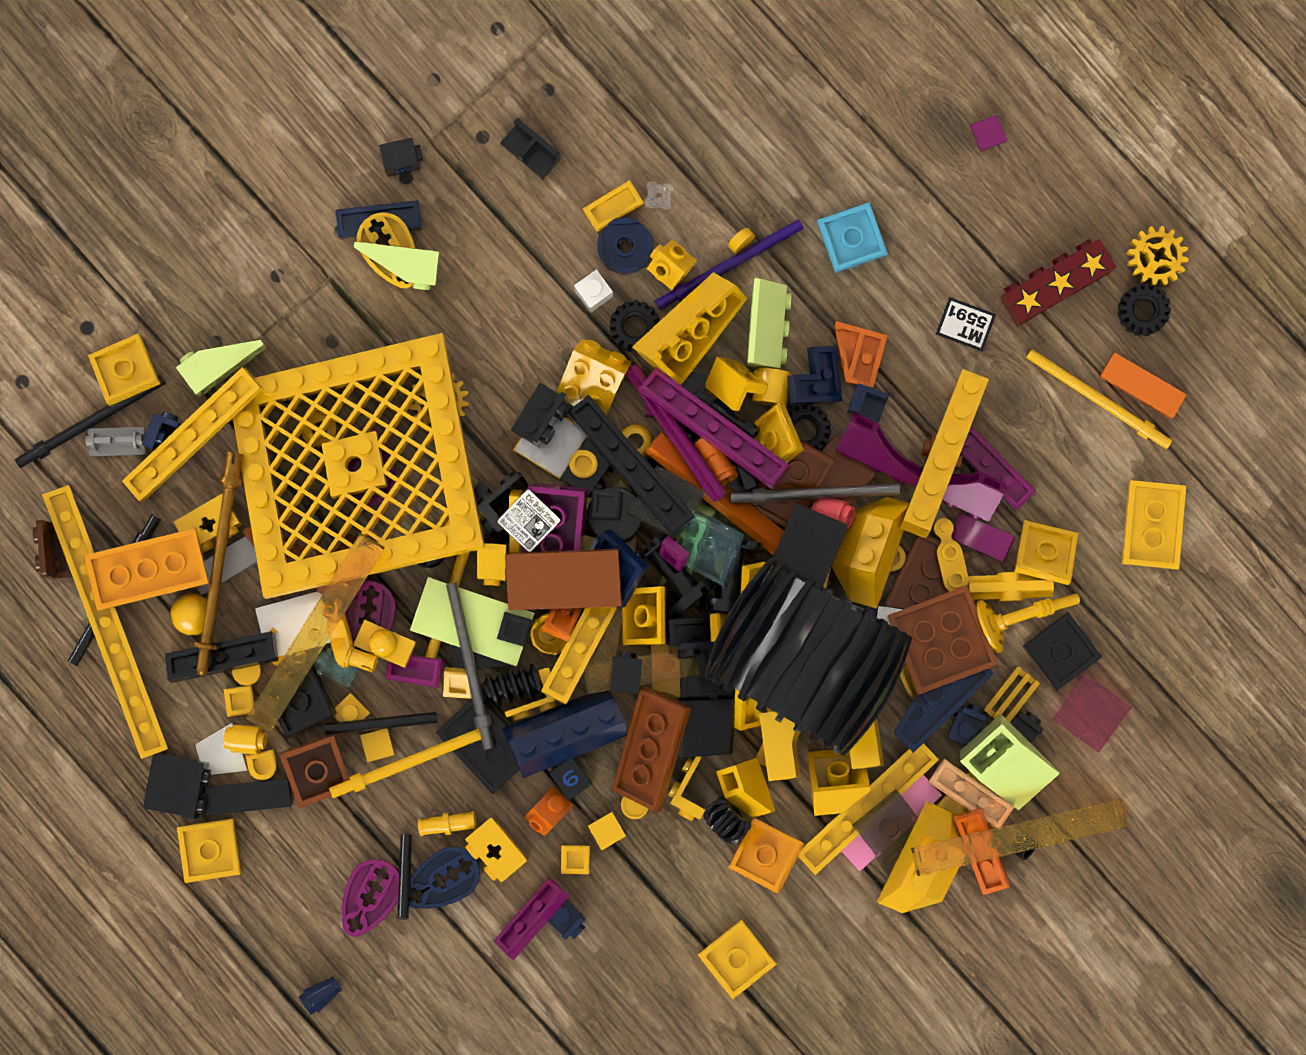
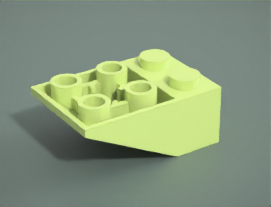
M1002 714L960 750V762L979 781L1017 810H1020L1060 774Z

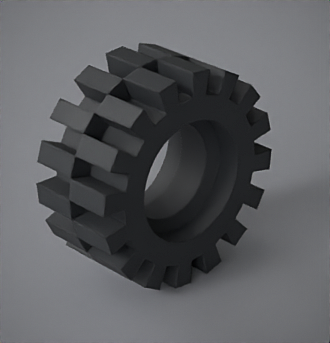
M1139 284L1123 295L1121 302L1118 304L1119 312L1117 315L1118 318H1121L1120 324L1122 326L1125 325L1127 328V332H1133L1135 336H1149L1165 326V323L1170 318L1168 316L1171 313V307L1169 308L1170 300L1165 298L1164 295L1166 293L1163 290L1160 292L1158 290L1159 287L1155 285L1151 287L1149 284L1142 286ZM1147 300L1152 303L1154 315L1150 320L1143 321L1135 316L1134 305L1137 301Z
M633 300V302L627 301L622 306L619 305L612 314L610 322V332L614 342L621 349H626L627 352L632 353V351H636L632 346L659 322L658 314H656L652 306H648L646 302H638V300ZM632 316L641 317L646 323L645 332L638 337L629 336L624 330L625 321Z
M800 404L795 408H791L788 413L794 428L796 423L803 419L812 421L816 426V435L811 440L802 441L818 450L823 449L831 435V423L827 418V414L823 413L820 410L821 408L818 406L814 407L812 404Z

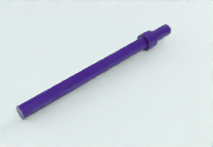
M798 219L687 283H679L671 292L654 301L660 311L677 300L681 302L713 272L719 276L727 273L803 230L802 223Z

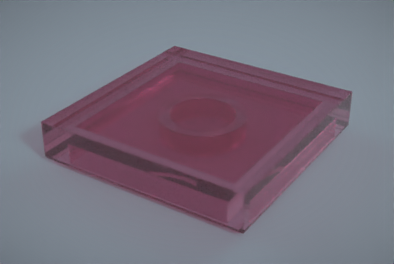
M1084 674L1052 720L1099 753L1131 709V706Z

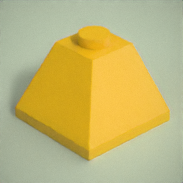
M833 749L807 752L814 816L843 813L870 791L867 768L852 769L850 751L845 756L835 753Z

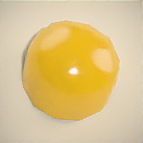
M196 592L183 593L176 598L170 609L171 620L175 628L188 636L201 635L207 599Z
M546 613L532 623L530 637L533 646L541 653L558 655L564 649L567 641L542 631L549 613Z

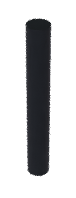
M401 834L397 914V919L400 920L409 919L412 835Z

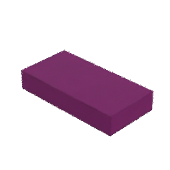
M411 655L406 668L388 661L385 679L440 688L445 660Z

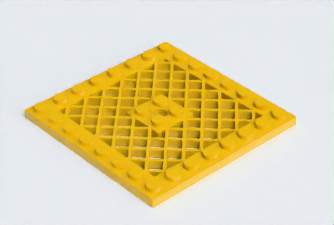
M443 333L255 377V380L262 386L263 390L233 417L238 452L244 454L241 470L264 598H273L485 548ZM421 369L422 376L415 372V370ZM400 374L396 382L387 378ZM409 375L419 380L411 392L402 387ZM373 381L368 389L360 384ZM382 381L392 386L385 398L375 394ZM346 387L341 395L333 391ZM355 387L365 393L357 405L348 400ZM423 387L427 402L418 397ZM398 391L408 396L401 408L390 403ZM319 393L315 401L306 397ZM328 394L338 399L330 411L321 406ZM371 397L381 403L373 415L364 410ZM292 400L287 408L280 404V402ZM301 401L311 406L303 418L294 413ZM414 401L424 406L417 418L406 413ZM344 404L354 409L346 421L336 416ZM274 407L284 412L276 424L267 419ZM387 407L397 413L389 425L380 420ZM317 410L326 415L319 428L310 423ZM428 413L432 428L422 423ZM360 414L370 419L362 431L352 426ZM290 417L300 422L292 434L282 429ZM403 417L413 423L405 435L396 430ZM333 420L342 425L335 438L325 432ZM264 423L273 428L267 438ZM375 424L386 429L380 439L376 431L371 432ZM306 426L315 431L308 444L298 439ZM419 427L429 433L421 445L412 440ZM349 430L357 434L356 436L344 438ZM279 433L289 438L281 450L271 445ZM392 433L402 439L394 451L384 446ZM322 436L331 441L322 443L323 454L314 449ZM433 440L435 441L437 455L428 450ZM295 443L305 448L297 460L287 455ZM408 443L418 449L411 461L400 456ZM269 450L277 454L272 464L270 461ZM381 450L390 455L385 465ZM310 453L320 458L313 470L303 465ZM424 453L434 459L427 471L416 466ZM284 459L293 464L285 477L276 472ZM353 459H360L362 462L360 469L356 472L348 471L349 462ZM397 460L406 465L399 478L389 472ZM324 466L326 467L328 481L319 475ZM438 466L440 468L442 481L432 476L438 468ZM300 469L309 474L301 487L292 482ZM413 470L423 476L415 488L405 482ZM273 476L282 481L277 490H275ZM386 477L396 482L388 495L379 490L388 487ZM315 479L325 484L317 497L308 492ZM429 480L439 486L432 498L422 493ZM288 486L298 491L290 504L280 498ZM401 487L412 492L404 505L394 499ZM329 492L333 499H338L333 507L323 502ZM366 492L360 501L351 496ZM374 493L384 498L377 511L367 506ZM443 493L445 494L447 508L437 503ZM304 496L314 501L306 514L296 508ZM417 497L428 502L420 515L410 509ZM347 499L357 505L350 517L339 512ZM278 502L287 507L281 517ZM390 503L400 508L393 521L383 516ZM320 506L330 511L322 524L312 518ZM434 507L444 512L437 525L426 519ZM363 509L373 515L365 528L355 522ZM293 512L302 517L295 530L285 525ZM407 513L417 519L409 532L399 526ZM336 516L346 521L338 534L328 529ZM379 520L389 525L382 538L372 533ZM450 520V525L445 526L447 521ZM309 522L319 528L311 540L301 535ZM423 523L432 528L430 530L418 532ZM352 526L362 531L354 544L344 539ZM282 528L292 534L286 543ZM395 530L405 535L390 539ZM325 532L335 538L327 551L317 545ZM368 536L377 541L363 545ZM297 539L308 544L300 557L290 552ZM341 542L349 547V549L336 551ZM313 549L323 554L308 558ZM287 555L295 561L288 563Z

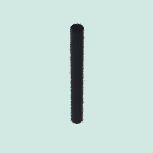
M429 712L325 723L324 733L329 735L437 723V713Z

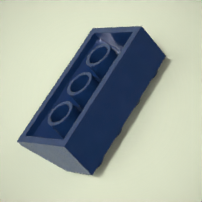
M606 687L571 700L567 705H559L502 729L522 778L627 736L624 718L614 697Z

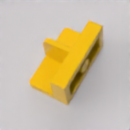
M716 357L705 383V388L733 411L740 410L747 392L764 395L768 384L738 360Z

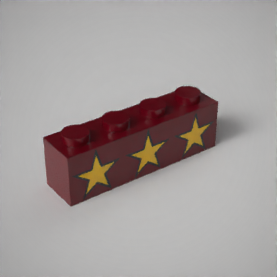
M1090 239L1075 247L1077 252L1068 257L1067 253H1064L1052 260V267L1046 270L1040 267L1028 274L1030 279L1020 284L1019 281H1016L1004 288L1006 293L1000 299L1017 327L1117 268L1100 239L1093 243Z

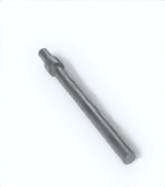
M899 484L780 490H765L763 487L753 488V491L730 492L731 503L753 502V505L765 504V501L900 495Z
M457 582L446 585L476 714L474 723L476 729L479 728L483 749L487 750L495 748L490 725H492L491 716L486 711Z

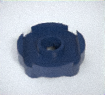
M615 219L604 228L598 237V254L607 269L623 275L633 274L648 264L650 255L653 252L652 236L635 219ZM622 239H628V243L633 244V249H629L626 254L621 249H617V245L622 244Z

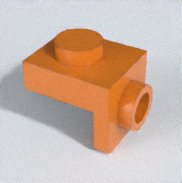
M553 786L529 811L525 819L534 831L546 836L574 805Z

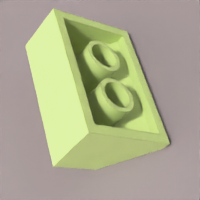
M754 279L746 364L749 370H756L759 367L780 370L781 365H786L787 348H782L783 337L788 338L789 321H785L784 318L785 310H790L792 297V293H786L787 285L764 279Z

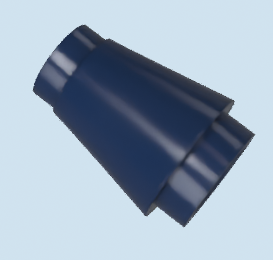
M332 976L304 989V993L298 997L309 1014L312 1015L316 1011L319 1013L342 989Z

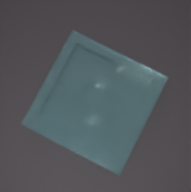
M699 510L693 511L692 513L695 515L696 520L688 525L682 547L690 553L686 567L721 586L727 585L744 534Z

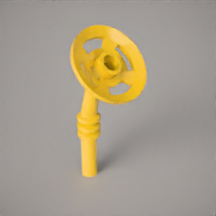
M1075 593L1054 600L1047 598L1034 602L1033 606L1006 615L1001 613L996 615L992 608L983 600L977 601L976 609L981 627L989 644L999 654L1004 650L1003 631L1008 629V625L1033 617L1042 618L1052 615L1056 610L1079 604L1080 597Z

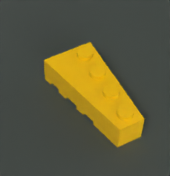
M713 272L633 345L632 348L654 369L658 368L682 385L748 298L735 284Z

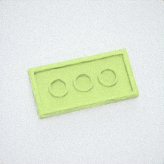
M428 577L410 631L460 647L446 588L447 583ZM458 587L472 651L517 666L523 646L497 639L504 612L532 620L535 613L527 610H509L507 603Z

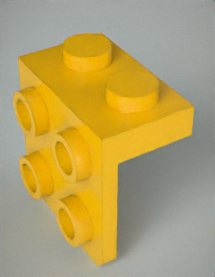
M581 338L572 352L556 392L558 394L561 392L567 394L568 403L573 406L589 395L607 415L621 381L625 377L628 368H630L632 361L626 359L619 352H611L602 348L599 343L593 340Z

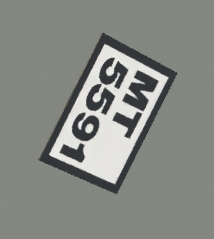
M949 297L936 335L983 352L996 314Z

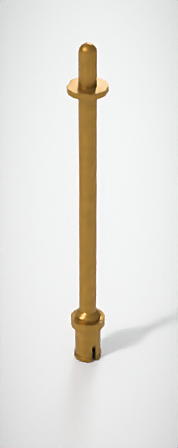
M225 453L223 476L219 478V482L222 483L221 486L224 490L200 643H193V647L200 648L196 669L197 674L200 676H204L208 672L211 649L218 650L219 648L217 645H212L234 493L238 486L242 485L240 472L244 454L236 453L234 464H232L234 453Z

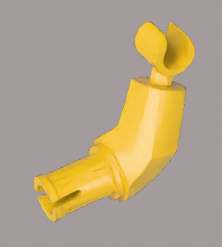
M339 598L334 600L336 609L330 607L328 599L325 600L322 604V609L325 614L330 615L327 619L333 655L337 664L344 669L353 666L373 673L379 656L355 649L346 615L344 612H339L343 606L342 600Z

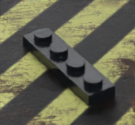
M270 631L213 643L212 645H217L219 648L218 650L211 649L208 672L204 676L279 661L275 633ZM194 647L165 654L167 680L170 683L203 677L198 675L196 671L200 648Z

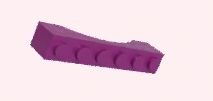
M853 412L841 436L837 450L850 460L857 459L865 463L873 471L885 472L901 484L908 483L916 487L924 467L919 466L901 454L885 436L879 423ZM983 472L952 474L942 501L949 507H959L967 511L975 519H984L989 522L1004 495L1006 483Z

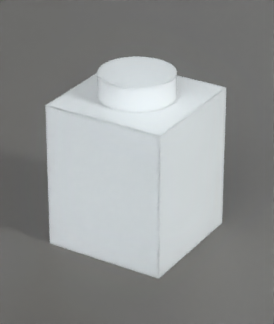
M597 269L574 285L575 292L590 313L613 298V291Z

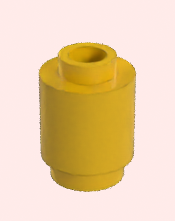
M233 725V727H226L223 745L225 749H229L232 753L259 755L261 750L266 748L267 734L263 733L262 727Z

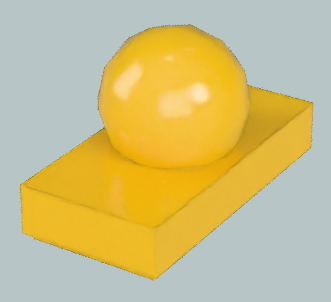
M364 620L353 646L406 668L417 642Z

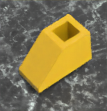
M758 757L716 771L725 799L750 817L754 818L776 811Z

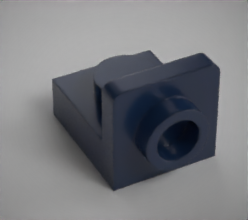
M162 412L161 416L153 413L142 445L155 450L167 438L168 431L165 430L166 426L177 429L182 425L177 422L179 417L167 412Z
M968 703L967 707L961 706L957 711L947 738L967 745L981 732L984 722H987L988 717L982 714L984 709Z
M567 899L548 920L565 940L569 936L575 939L586 928L582 924L586 917Z

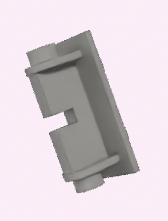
M145 427L88 429L89 436L85 437L86 447H89V457L145 455V447L142 445L145 437Z

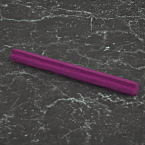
M632 365L626 372L627 377L710 499L715 502L721 500L726 495L725 490L676 418L639 392V387L648 377L640 366Z

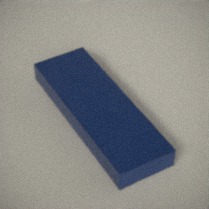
M418 200L335 210L339 239L357 237L359 227L363 221L376 213H391L398 216L405 222L409 231L422 229ZM375 219L372 220L373 226L369 228L371 233L384 234L381 230L385 226L382 221L377 222Z

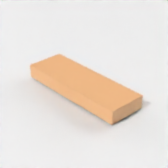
M946 759L941 761L928 780L931 785L969 811L982 807L987 823L997 830L1001 828L1014 809V806Z

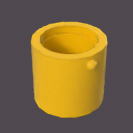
M763 367L754 370V374L768 384L764 395L753 393L752 402L771 407L779 402L787 407L789 397L787 376H791L792 373Z

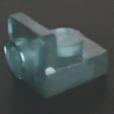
M328 648L326 652L321 651L315 664L316 667H319L317 674L347 687H351L359 669L353 666L344 669L339 666L334 658L332 648Z

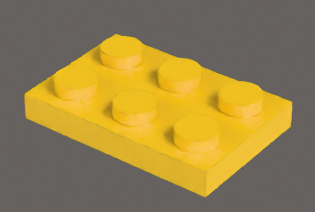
M1129 481L1121 564L1173 570L1179 569L1186 486Z

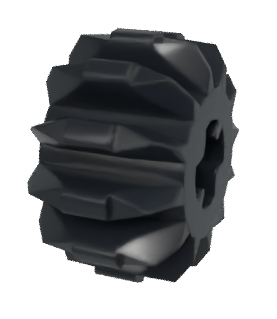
M719 797L714 800L703 814L706 824L710 826L712 831L729 844L735 845L741 841L751 828V823L743 811L725 799V797Z

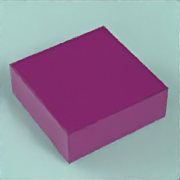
M997 115L970 126L980 152L1007 141Z
M668 535L661 543L659 555L677 571H681L687 565L690 553Z

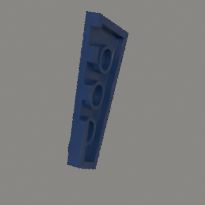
M987 669L926 693L916 695L895 729L894 734L914 753L994 673Z

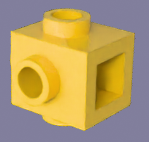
M671 240L664 247L659 244L650 255V258L653 260L647 267V270L657 280L673 290L685 279L697 260L686 252L681 245Z

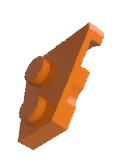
M836 321L834 328L845 383L855 386L859 383L873 388L888 335Z

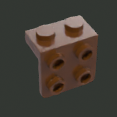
M37 520L36 527H33V540L35 544H38L39 555L35 556L37 572H40L42 577L49 579L73 578L53 523Z

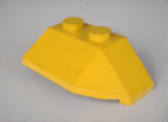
M884 497L855 510L853 523L847 528L831 566L849 600L853 601V603L877 609L904 532L903 529H900L909 502Z
M926 801L877 900L879 904L900 913H905L943 901L966 854V849L951 811Z

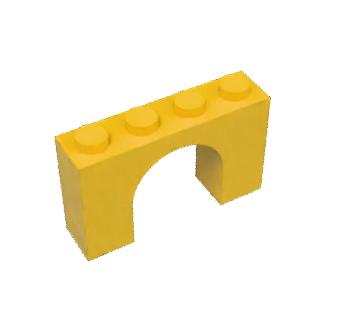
M766 707L767 713H760L759 716L768 780L780 781L801 778L797 752V740L800 733L793 730L795 723L786 718H783L781 723L776 721L777 713ZM877 718L860 741L850 750L852 769L884 766Z

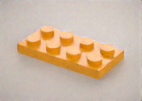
M196 528L84 555L97 611L209 584Z

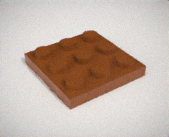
M968 586L887 616L891 626L898 627L902 632L904 631L912 637L905 664L917 695L998 665L992 647L981 627L977 609Z

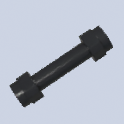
M705 391L699 397L701 401L753 439L757 437L760 428L749 419L745 422L719 404L717 402L718 398L712 393Z

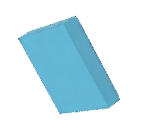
M870 202L817 220L835 273L888 255Z

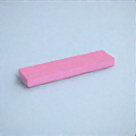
M922 775L841 852L860 872L919 817L926 801L934 803L942 794Z

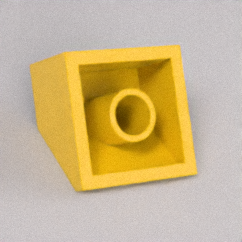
M665 587L635 589L626 607L622 608L623 645H667Z

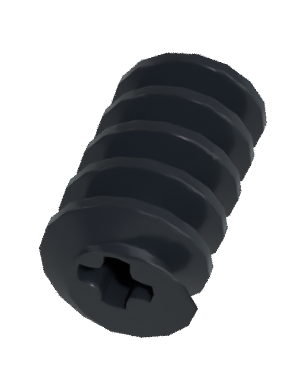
M530 664L528 673L524 671L522 666H519L517 675L513 673L511 668H508L506 677H503L500 670H498L494 680L489 673L485 674L483 686L488 709L491 707L492 700L497 707L502 705L503 698H505L509 705L512 704L514 695L519 702L524 701L525 693L530 700H534L536 691L544 698V694L541 692L542 683L540 675L533 664Z

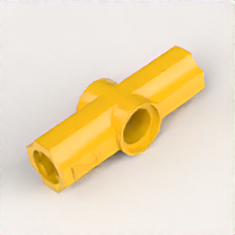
M1016 572L997 573V575L968 576V589L973 601L998 599V602L1023 601V598L1053 597L1054 582Z

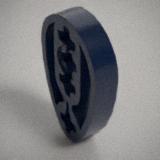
M458 846L445 847L433 854L410 878V896L412 895L411 889L414 887L417 891L427 887L430 889L421 896L422 902L420 903L417 900L411 901L409 899V906L423 909L443 907L470 895L477 887L480 879V867L477 859H474L467 849ZM462 858L465 861H472L473 865L470 867L471 872L469 874L466 871H462L458 874L459 880L448 879L445 882L446 888H442L441 885H434L433 882L437 879L435 874L446 875L449 872L447 867L452 866L453 869L461 865L459 860Z

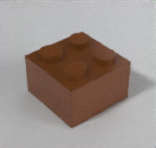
M333 734L325 735L279 752L299 808L331 797L330 787L350 780Z

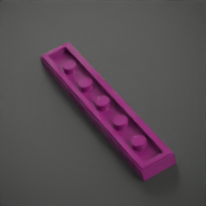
M655 368L639 387L640 393L769 488L773 489L790 469L789 464L658 368Z

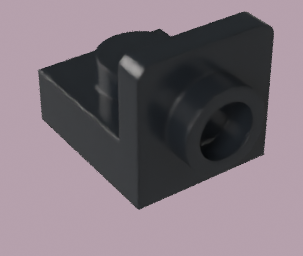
M1029 711L1026 714L1018 712L1010 722L1030 743L1044 730L1039 726L1041 720Z

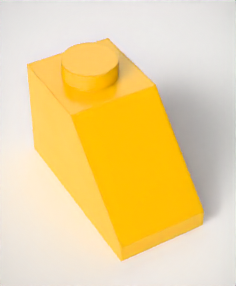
M484 543L485 548L477 550V579L484 580L483 585L500 586V581L507 582L505 554L509 553V548L503 544Z

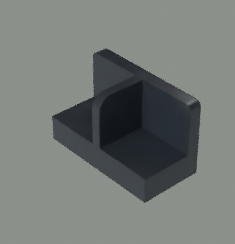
M519 118L514 121L513 129L500 142L502 147L542 180L561 160L560 153Z

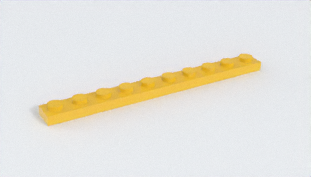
M67 485L42 494L140 758L143 759L168 749L116 609L112 607L97 611L84 555L92 554L94 550L70 486Z

